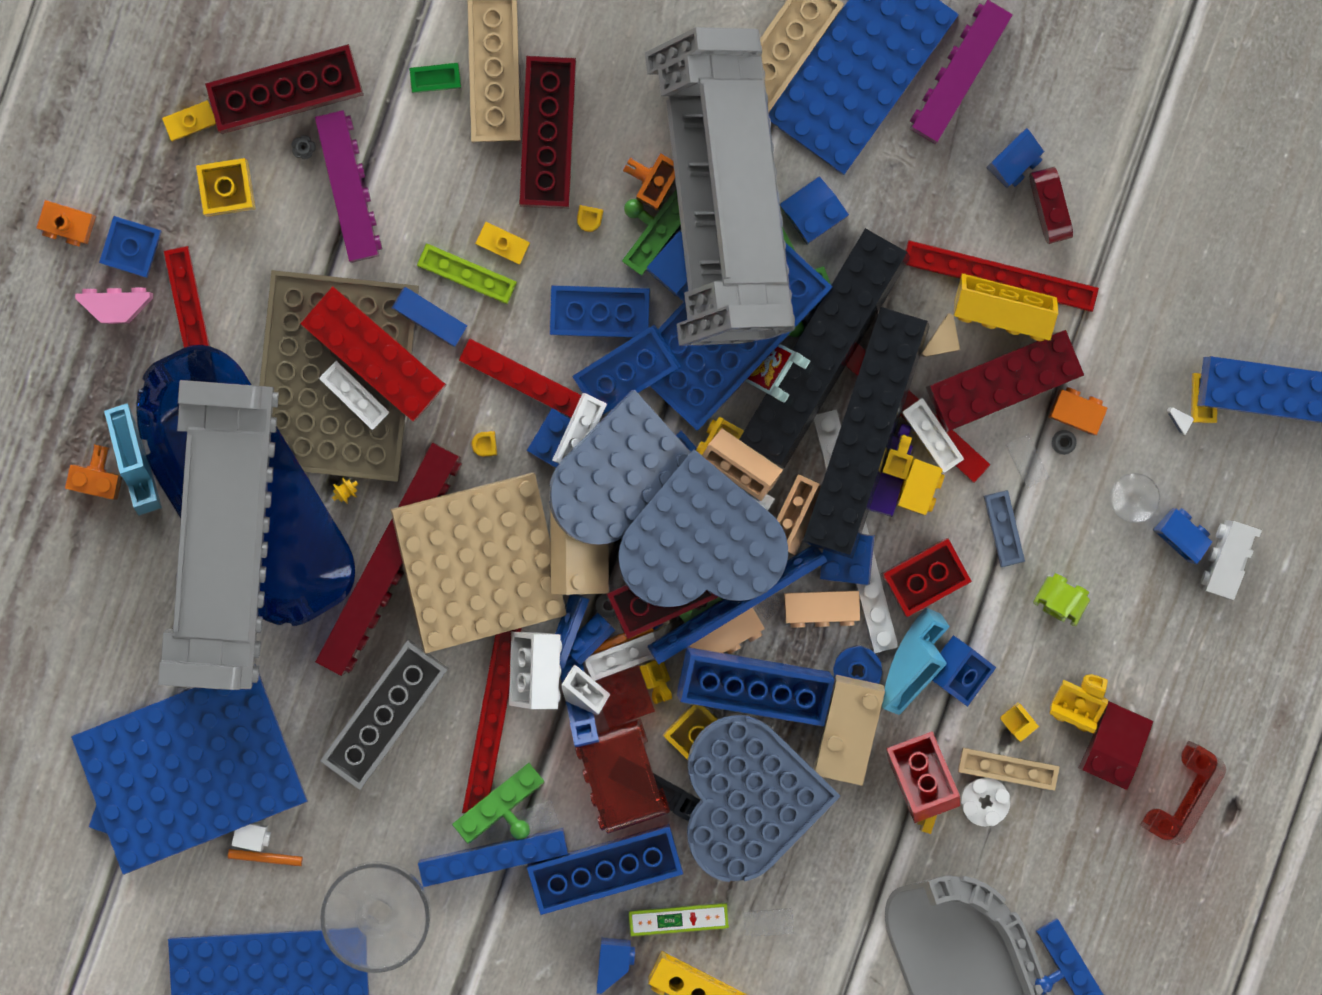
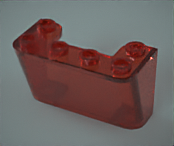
M641 718L597 731L599 742L575 747L579 760L582 759L585 767L583 769V776L585 782L590 783L592 789L590 798L593 806L598 808L600 814L598 816V824L602 831L605 830L607 834L670 812L663 788L658 790L644 744L648 740Z
M1189 740L1182 751L1181 761L1183 765L1197 773L1176 812L1172 816L1161 809H1151L1145 814L1140 823V826L1174 845H1181L1187 841L1226 773L1224 761L1212 752Z

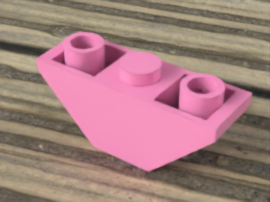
M107 288V293H97V289H82V294H75V299L100 323L126 324L130 323L153 299V293L146 292V288H131V292L122 293V288Z

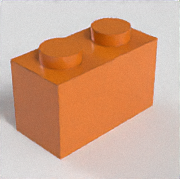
M1067 387L1066 391L1063 389L1059 390L1048 417L1093 436L1097 435L1108 409L1102 406L1104 401L1092 396L1089 399L1080 397L1081 392Z

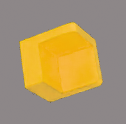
M1018 702L1000 716V720L1019 742L1023 741L1039 727L1025 708Z

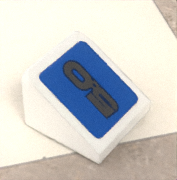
M1173 407L1168 408L1167 413L1181 435H1186L1194 420L1193 417Z

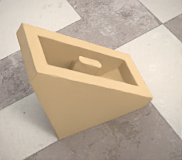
M948 313L922 350L921 356L928 357L960 350L954 315Z

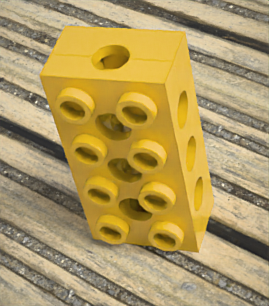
M661 951L648 976V984L652 986L651 990L660 995L665 993L669 995H694L692 991L696 988L704 990L701 995H747L664 951ZM673 977H680L682 979L679 984H672L670 982Z

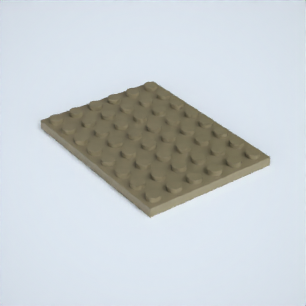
M271 270L259 386L274 387V392H279L278 407H273L272 417H277L276 432H271V442H275V454L273 458L269 457V467L281 470L399 482L406 415L300 323L333 286L412 354L415 323L393 310L392 306L404 287L419 294V286ZM335 361H338L390 412L374 430L365 424L319 379Z

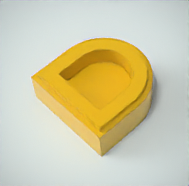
M579 205L577 223L580 229L585 232L597 230L601 225L604 210Z
M495 431L480 432L473 437L471 446L477 455L482 457L497 455Z
M1093 674L1085 675L1081 688L1086 693L1103 699L1108 680Z

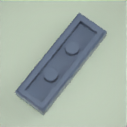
M1008 490L983 496L1000 567L1025 562Z

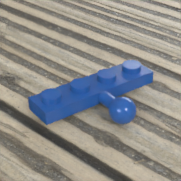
M1057 918L1036 930V933L1058 968L1057 971L1049 976L1044 975L1042 980L1036 979L1035 985H1041L1043 989L1041 995L1051 992L1053 984L1063 978L1074 995H1104Z

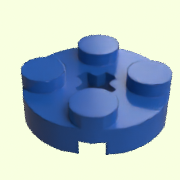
M861 645L844 649L837 656L833 666L834 679L836 675L879 684L882 676V665L877 654ZM855 664L857 666L862 665L864 667L862 670L863 676L860 677L858 674L853 676L851 674L853 672L852 666Z

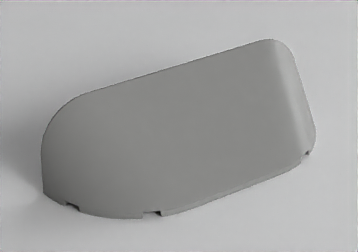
M949 875L902 886L890 894L885 906V924L910 995L1042 994L1043 989L1041 985H1035V981L1037 978L1042 980L1044 974L1029 934L1016 912L1011 913L1004 904L1006 899L999 892L977 879L967 876L957 877Z

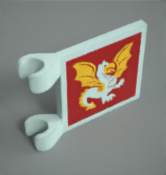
M779 344L745 382L785 403L789 394L778 386L792 363L806 369L810 360L798 352Z

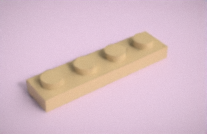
M962 747L958 772L1055 791L1060 766Z

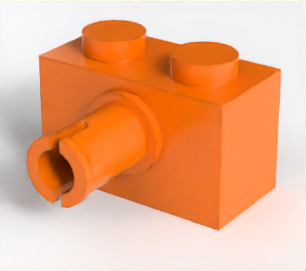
M660 153L653 167L647 168L630 157L627 162L628 165L624 167L623 172L642 181V187L636 199L658 211L675 181L673 160Z
M45 200L37 229L43 231L42 236L55 240L57 235L67 238L65 243L80 247L81 243L88 244L96 216Z
M94 444L90 466L70 465L65 489L118 500L122 476L106 472L104 468L110 448Z

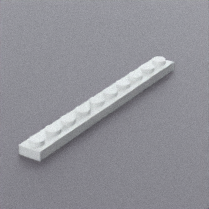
M837 409L817 414L813 420L826 470L841 428ZM865 521L861 534L869 535L867 524ZM873 551L870 584H856V587L859 591V598L872 648L875 653L897 648L898 644Z

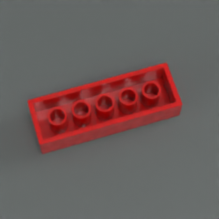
M333 286L300 323L413 422L421 416L447 386L446 383Z

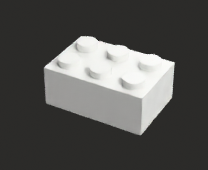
M511 632L509 706L528 709H558V702L560 701L559 678L561 676V666L559 663L562 651L560 634Z

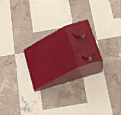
M1108 701L1078 768L1128 790L1154 721Z

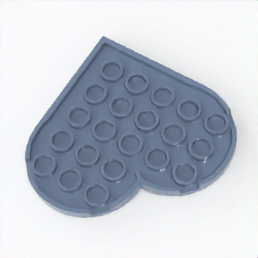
M631 390L556 467L549 485L551 486L549 505L552 515L566 534L580 542L597 545L615 542L623 538L632 522L691 452L636 390Z
M693 449L626 530L619 547V567L628 588L641 600L655 606L676 607L685 605L698 598L706 590L722 599L744 601L763 595L779 581L788 560V543L782 526L768 510Z
M734 715L718 719L701 731L695 739L688 756L689 779L693 789L701 799L694 808L687 827V841L690 852L697 864L707 874L718 880L726 882L752 880L768 871L841 796L764 722L744 715Z

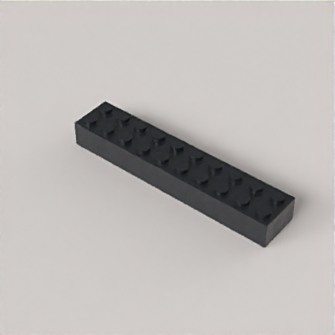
M864 229L831 285L833 288L824 296L793 348V351L809 359L810 363L806 369L792 363L778 386L789 394L788 399L783 403L766 393L739 439L741 442L781 467H786L911 258L907 251L872 231Z
M880 307L803 539L807 545L851 559L854 558L930 328L927 320Z

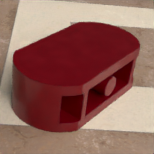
M1050 167L1031 172L1029 174L1030 185L1047 244L1073 238L1072 223L1057 169Z

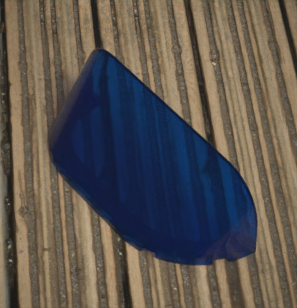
M206 345L188 346L154 362L142 377L144 380L143 388L137 392L136 416L139 436L141 440H147L150 450L146 458L180 519L187 432L177 431L180 380L251 385L236 361L223 351ZM276 426V432H271V442H275V454L273 458L269 457V467H273V481L267 484V492H272L271 507L266 508L265 517H270L269 532L264 533L263 540L268 542L267 557L262 558V566L266 567V579L264 583H260V591L265 592L264 606L259 608L258 616H263V620L276 625L290 623L292 626H298L318 617L341 603L348 596L354 584L355 562L347 541Z

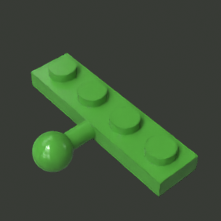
M677 188L655 217L644 210L642 202L638 199H630L624 206L625 214L628 217L639 218L648 225L622 260L623 263L641 276L681 225Z
M528 763L456 820L452 826L464 841L469 844L504 817L511 826V835L518 840L525 839L530 833L529 824L524 820H518L511 810L545 782L531 764Z

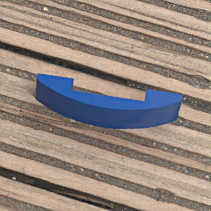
M568 656L564 669L561 668V682H564L573 665H576L585 672L583 663L580 665L572 656ZM566 701L574 746L579 747L599 742L594 714Z

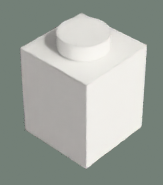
M253 823L235 830L232 846L261 852L264 846L268 847L271 832L267 831L268 825Z

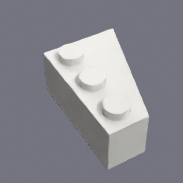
M1225 520L1224 524L1219 525L1216 533V538H1219L1216 548L1212 547L1208 561H1211L1209 570H1205L1201 578L1200 584L1203 585V591L1227 599H1235L1245 574L1244 568L1247 559L1251 558L1254 552L1251 549L1255 536L1260 537L1262 530Z

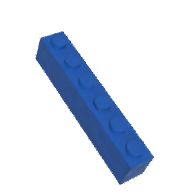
M559 828L528 835L525 839L521 840L514 838L421 859L418 862L423 887L568 855L569 851L564 829Z

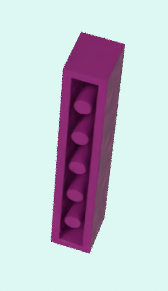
M989 0L984 5L979 3L972 15L976 18L972 26L966 25L960 35L963 39L959 48L954 45L947 57L951 60L947 68L941 67L935 77V80L938 81L934 90L929 88L922 101L926 102L921 111L916 109L909 121L913 123L910 130L934 144L940 139L1013 14Z
M341 110L316 116V125L349 262L353 263L380 256L378 250L383 248L380 236H375L373 226H376L377 223L374 211L369 212L367 202H371L368 187L363 188L361 178H365L363 164L357 163L356 154H359L360 151L357 140H352L350 130H354L351 115L346 116L345 111Z

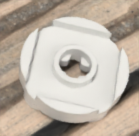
M986 777L975 779L965 786L961 794L960 801L965 816L972 823L979 826L997 825L1006 817L1010 808L1009 792L996 779ZM986 795H989V800L992 802L991 806L981 808L980 797L985 798Z

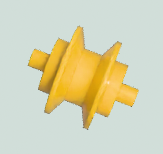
M343 477V484L340 486L333 484L335 495L332 499L334 501L339 499L341 503L345 501L348 504L350 496L357 498L356 486L359 484L357 481L352 483L350 479L346 481Z

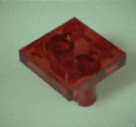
M639 665L595 681L610 694L602 708L609 728L655 712Z

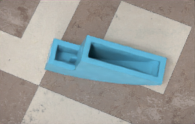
M128 403L105 410L119 472L129 488L133 508L138 515L161 509L162 505L152 470Z
M925 607L905 634L887 676L882 702L884 710L900 715L947 665L934 645L950 627L941 613Z

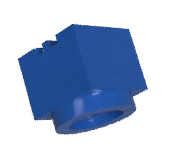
M679 231L647 266L646 271L675 297L677 296L684 302V293L689 290L682 232Z

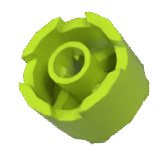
M1055 573L1053 577L1047 576L1033 601L1034 605L1038 606L1041 603L1044 605L1042 611L1062 622L1066 618L1072 620L1070 624L1077 626L1091 601L1087 597L1090 592L1078 585L1075 588L1067 584L1068 580Z

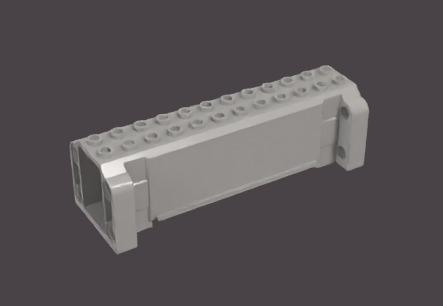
M695 27L645 52L647 75H659L661 96H668L669 98L666 100L689 290L684 293L687 320L677 323L679 346L741 344L769 339L795 330V317L793 315L792 292L788 279L789 268L785 254L786 243L782 229L783 218L779 204L780 194L776 179L777 169L774 162V144L771 137V120L768 112V95L765 87L760 33L758 29Z
M180 380L177 431H186L187 441L173 629H166L163 632L158 685L240 690L251 689L253 683L258 681L259 666H255V658L260 656L261 641H256L257 633L262 631L263 616H258L259 608L264 606L265 593L260 591V583H264L266 579V567L262 566V558H266L268 552V542L263 540L264 533L269 532L270 517H265L266 508L271 507L272 492H267V484L273 481V467H269V457L273 458L275 454V442H271V432L275 433L277 426V417H272L273 407H278L279 392H274V387Z

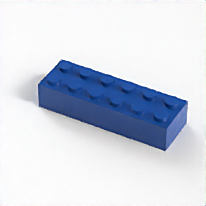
M1213 356L1203 357L1197 406L1322 423V372Z
M687 647L677 696L680 702L824 726L835 679L829 671Z
M670 824L569 852L568 855L527 865L540 915L683 875Z

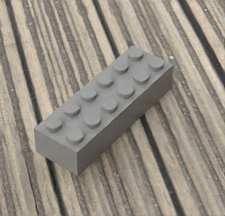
M410 639L407 640L320 762L360 790L449 668L429 653L425 654L423 649Z

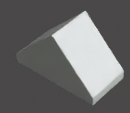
M573 665L561 685L567 702L596 715L600 713L610 696L605 689L576 665Z

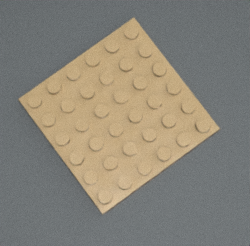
M535 473L390 509L425 654L566 615L562 594H551V542Z

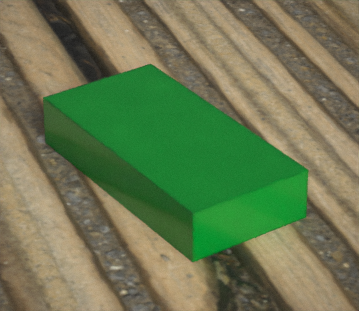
M459 63L409 68L412 93L461 88Z

